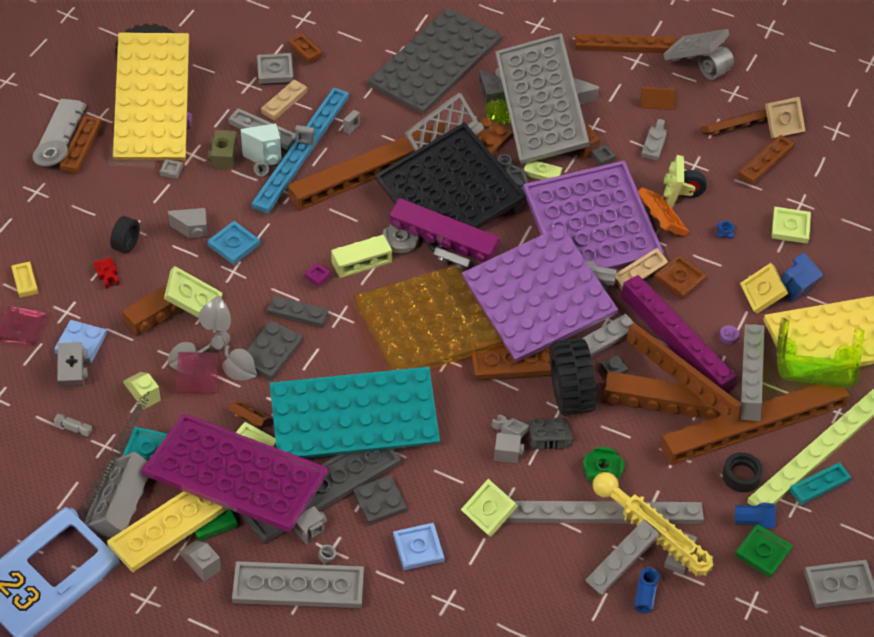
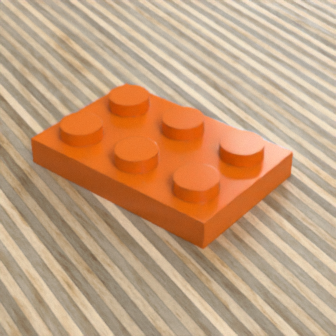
M644 187L638 191L642 203L651 209V215L661 222L659 225L663 230H669L674 235H681L683 237L690 233L662 195Z

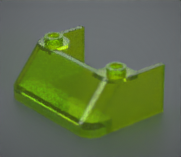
M781 318L777 342V363L780 377L788 381L847 388L857 383L865 333L864 329L855 326L852 345L839 346L835 352L834 359L796 355L797 345L795 341L787 338L790 321Z

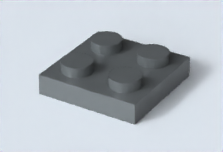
M391 475L359 486L353 490V495L368 525L407 512V506Z

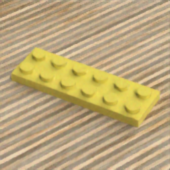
M183 491L109 539L107 543L109 548L133 573L228 510V508Z

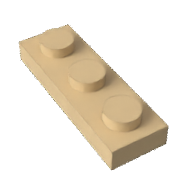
M293 80L261 108V113L275 121L308 92V87Z
M656 248L617 272L615 283L622 291L625 281L636 275H639L644 280L667 265L668 261L660 250Z

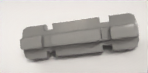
M57 414L54 418L55 425L64 426L65 429L81 432V435L89 436L92 432L91 425L82 424L81 421L70 417L65 418V415Z

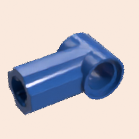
M760 503L757 506L735 505V524H759L766 529L774 528L776 526V505L773 503Z
M651 567L644 568L640 573L634 609L644 614L652 613L659 580L658 571ZM644 579H650L652 582H646Z

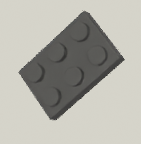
M270 321L246 350L254 359L257 374L273 381L303 342V336Z

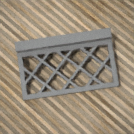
M458 92L404 134L413 149L417 151L422 148V145L428 144L423 142L425 132L432 133V142L436 139V134L443 135L447 133L450 124L457 126L462 124L463 114L468 115L471 119V122L467 125L475 135L482 131L484 127L481 122L477 121L464 97ZM457 99L461 103L460 111L453 110L454 102ZM443 110L448 111L446 121L439 120L440 112ZM452 112L459 113L458 123L450 122ZM429 120L435 121L433 131L425 130ZM439 122L446 123L444 133L437 132ZM416 130L421 131L419 141H414L411 136Z

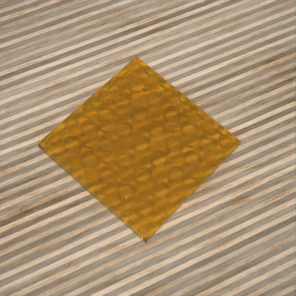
M455 265L353 295V301L390 371L429 367L431 369L503 345V340L464 281L462 270L455 267Z

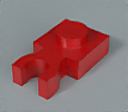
M112 257L93 262L99 280L104 279L106 289L109 288V282L111 281L115 282L116 286L120 285L119 279L116 276L118 275Z

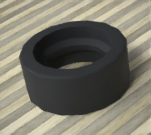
M121 216L117 220L110 237L112 249L122 253L132 251L140 233L138 220L127 216Z
M737 452L726 459L722 476L726 485L732 490L750 492L759 485L763 468L755 456L745 452ZM736 465L746 466L753 471L754 477L748 480L737 478L732 474L731 467Z

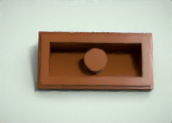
M642 87L640 95L641 108L674 110L676 89Z

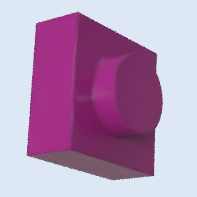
M316 263L304 273L305 279L317 287H320L331 277V271L319 263Z

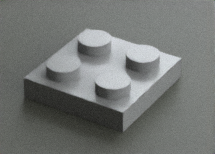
M291 53L257 55L259 84L293 81Z

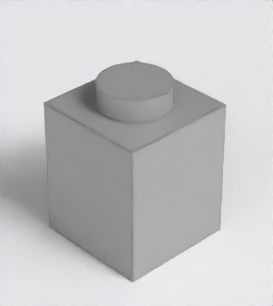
M497 433L494 461L518 464V458L523 456L524 444H520L521 436Z

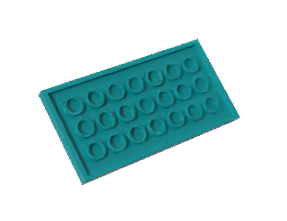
M429 367L270 383L276 448L298 457L313 458L440 444Z

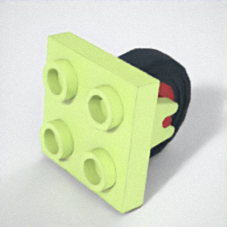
M677 155L674 162L670 163L669 173L665 174L664 184H666L664 197H666V202L673 206L678 195L693 198L702 195L706 191L707 180L705 175L696 170H685L684 156Z

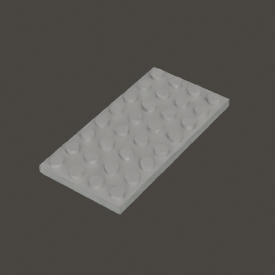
M562 33L495 51L521 165L589 147L590 143Z

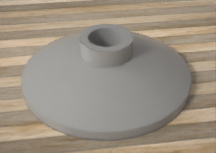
M58 140L45 142L36 148L33 153V160L37 165L43 167L55 165L66 157L68 147L64 142Z

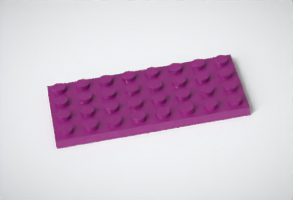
M183 413L142 469V475L290 533L328 475V468Z

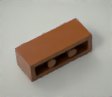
M167 284L122 310L124 323L136 336L146 333L152 327L183 310L164 299Z

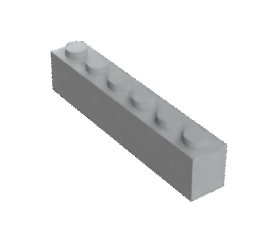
M745 324L740 420L761 421L764 325Z

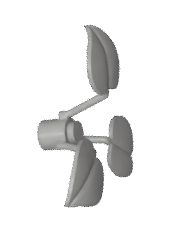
M219 295L205 304L199 313L201 325L207 330L213 329V333L216 334L211 342L197 352L192 342L179 343L172 349L168 357V364L172 368L184 374H192L201 366L199 354L210 347H214L217 350L225 349V357L227 359L222 363V369L228 377L244 381L257 376L254 359L248 351L238 348L234 349L230 355L228 353L230 335L226 331L231 325V314L226 303Z

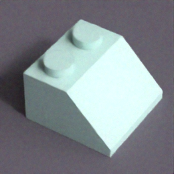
M276 123L241 129L243 157L254 162L263 161L268 166L280 164L281 142Z

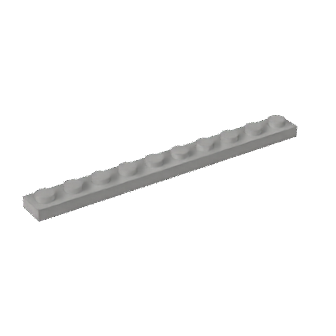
M514 501L518 507L504 522L631 524L630 519L624 520V508L614 501ZM645 502L646 504L649 503L652 509L655 508L656 512L662 514V517L668 519L671 524H703L702 502Z

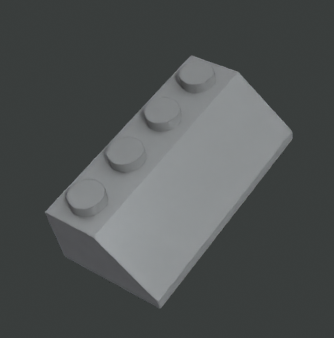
M136 452L115 459L116 462L110 461L114 465L109 463L112 468L107 467L110 471L106 470L108 475H104L107 478L103 477L105 481H101L103 484H100L101 488H98L100 491H97L98 494L95 495L96 498H94L84 521V524L94 534L112 538L129 527L130 519L137 509V502L143 495L144 485L149 477L142 475V469L148 461Z

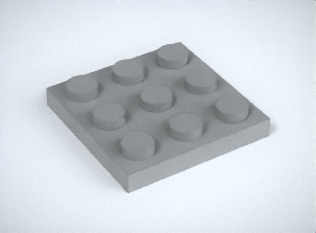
M724 29L682 36L663 54L664 59L677 61L683 57L691 59L697 55L709 56L715 49L719 48L721 43L725 42V39L730 35L729 30Z

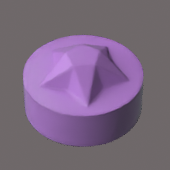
M724 326L720 330L719 338L725 344H735L739 338V331L734 326Z

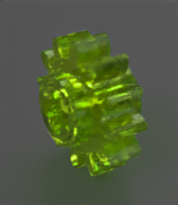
M497 98L496 101L491 99L490 103L486 104L485 115H490L489 119L495 120L496 123L502 122L505 124V121L511 123L505 99L500 100Z

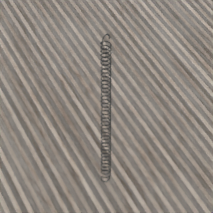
M145 396L141 397L145 401H149L147 398H145ZM138 406L135 407V410H133V413L129 418L133 417L135 420H138L137 417H140V415L134 413V411L142 414V412L136 410V408L142 411L143 409ZM123 431L121 432L120 436L125 438L126 436H123L122 433H124L125 435H127L128 433ZM117 444L114 445V448H113V449H115V450H117V451H118L119 449L115 448V446H117V447L123 449L121 446H119V445H117ZM108 460L105 461V464H104V465H106L107 467H109L110 465H107L106 462L110 463L111 465H114V463H112V462H110V461H108ZM96 478V481H94V484H93V485H96L97 487L101 488V486L95 484V482H98V483H100V484H103V483L100 482V481H97V478ZM90 493L87 494V497H86V498H89L88 495H91L92 497L96 498V496H94V495H92V494H90Z

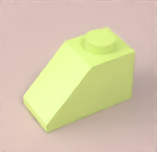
M139 372L123 381L137 402L139 401L140 404H143L140 398L144 396L149 400L145 401L147 404H143L145 408L142 407L143 410L161 401L159 386L149 373Z

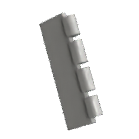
M61 99L38 147L45 142L53 140L62 141L68 147L87 105L78 100Z

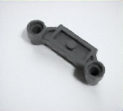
M499 155L497 161L523 191V184L528 183L524 168L520 169L511 164L512 158L509 155ZM527 199L511 208V212L515 215L520 214L527 203Z

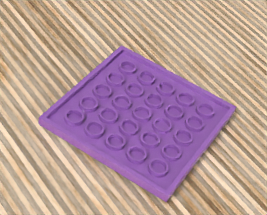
M625 160L523 184L522 189L540 234L543 235L563 226L583 258L593 261L598 267L615 269L627 266L656 248L664 254Z
M563 226L555 228L462 273L464 281L515 363L550 347V344L554 341L564 340L618 314L617 307Z

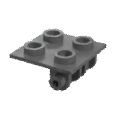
M557 417L545 420L541 418L527 420L531 435V448L545 449V441L547 449H549L550 441H552L553 449H555V442L556 448L571 446L572 436L567 419Z

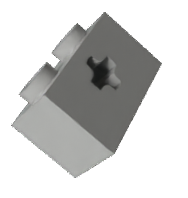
M82 342L58 343L57 381L60 387L84 386V379H88L87 367H84V360H88V350L84 348Z

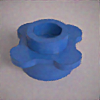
M722 221L717 224L718 231L716 234L718 237L733 238L735 236L733 233L735 226L730 221Z

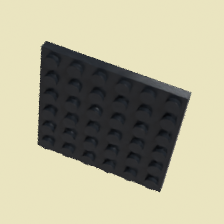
M465 122L375 175L376 181L394 204L401 198L477 229L526 200L524 192ZM421 237L433 253L436 247L443 250L446 249L438 243H431Z

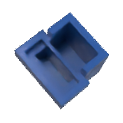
M805 253L793 259L794 265L783 273L784 276L781 279L788 291V294L785 296L791 303L811 291L823 277V273Z

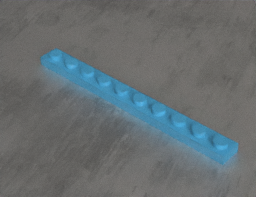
M333 87L306 126L314 128L313 145L294 142L253 200V209L269 214L349 99L348 92Z

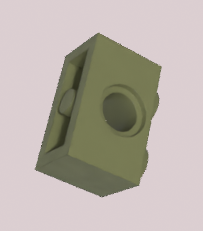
M215 130L214 137H211L210 140L212 150L208 151V161H211L212 168L233 169L237 149V131Z

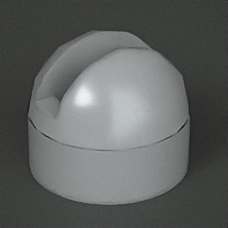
M258 161L254 164L253 169L256 175L262 177L268 173L269 168L265 162ZM259 165H261L262 172L259 171Z
M323 545L318 552L319 560L326 564L331 563L336 556V550L331 545Z

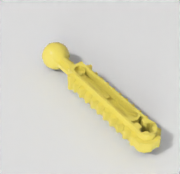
M602 472L594 478L592 485L594 492L602 498L611 497L624 508L625 521L630 519L631 524L638 526L645 520L660 534L655 540L656 544L661 545L663 550H667L670 556L676 557V561H681L682 566L689 568V572L692 571L695 576H707V573L712 571L714 565L713 557L707 553L708 551L702 550L701 546H697L694 540H690L688 535H684L681 529L675 528V524L669 523V520L663 518L662 514H658L655 508L652 509L649 503L646 504L643 496L639 498L633 495L630 498L618 488V479L609 472Z

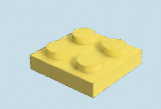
M772 263L740 283L756 314L788 294L783 281Z

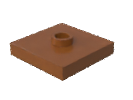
M680 255L676 256L654 274V279L680 299L685 298L707 278L706 274Z

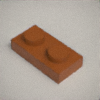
M303 33L288 40L289 46L308 64L322 57V51Z
M242 401L231 402L228 410L234 412V416L241 419L246 418L251 421V425L259 428L270 425L273 417Z

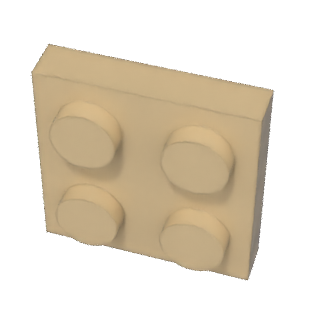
M800 97L765 104L771 138L806 131Z

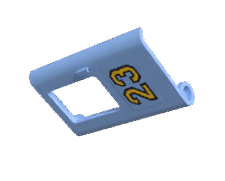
M64 507L0 558V623L13 637H34L121 564L116 554L78 518L79 516L73 508ZM73 526L98 552L59 585L52 587L27 561L65 529Z

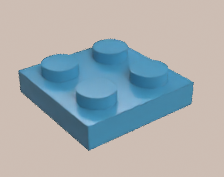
M233 221L210 238L207 244L211 249L235 265L260 245V239Z

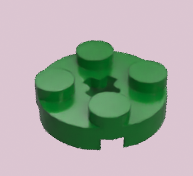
M597 447L594 448V451L588 452L585 455L583 471L585 478L589 482H593L594 478L602 472H609L615 475L617 479L621 478L624 461L622 457L620 458L614 449ZM602 463H605L606 467L608 468L603 469L599 466H601Z

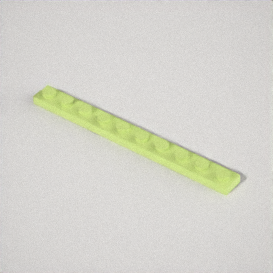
M874 389L748 498L747 503L751 506H757L760 503L776 504L789 492L790 486L802 481L874 417Z

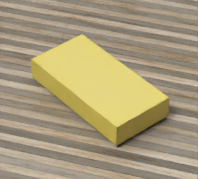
M26 262L11 266L19 298L38 294L31 263Z

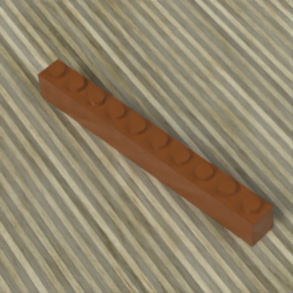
M439 122L437 132L444 133L446 123ZM434 124L426 127L425 130L433 131ZM421 131L411 134L414 141L420 140ZM425 132L424 143L431 142L432 133ZM403 136L400 139L289 184L288 197L298 211H301L374 180L376 174L415 152L407 137Z
M838 377L831 380L827 379L822 383L809 385L804 389L791 391L786 395L776 396L762 402L761 421L740 420V412L738 420L734 422L720 415L717 418L704 420L699 424L666 433L662 436L660 448L672 466L846 407L850 395Z

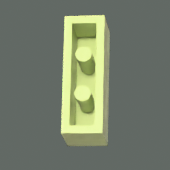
M380 235L331 250L332 264L339 278L392 263V249L385 236Z

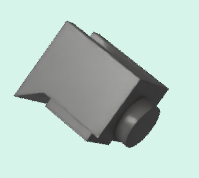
M313 506L303 512L296 523L297 525L294 526V530L307 545L309 538L312 539L324 531V523L327 522V518L322 511L319 512Z

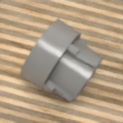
M720 46L709 56L700 55L698 63L703 75L709 80H714L731 70L730 68L734 65V58L729 49Z

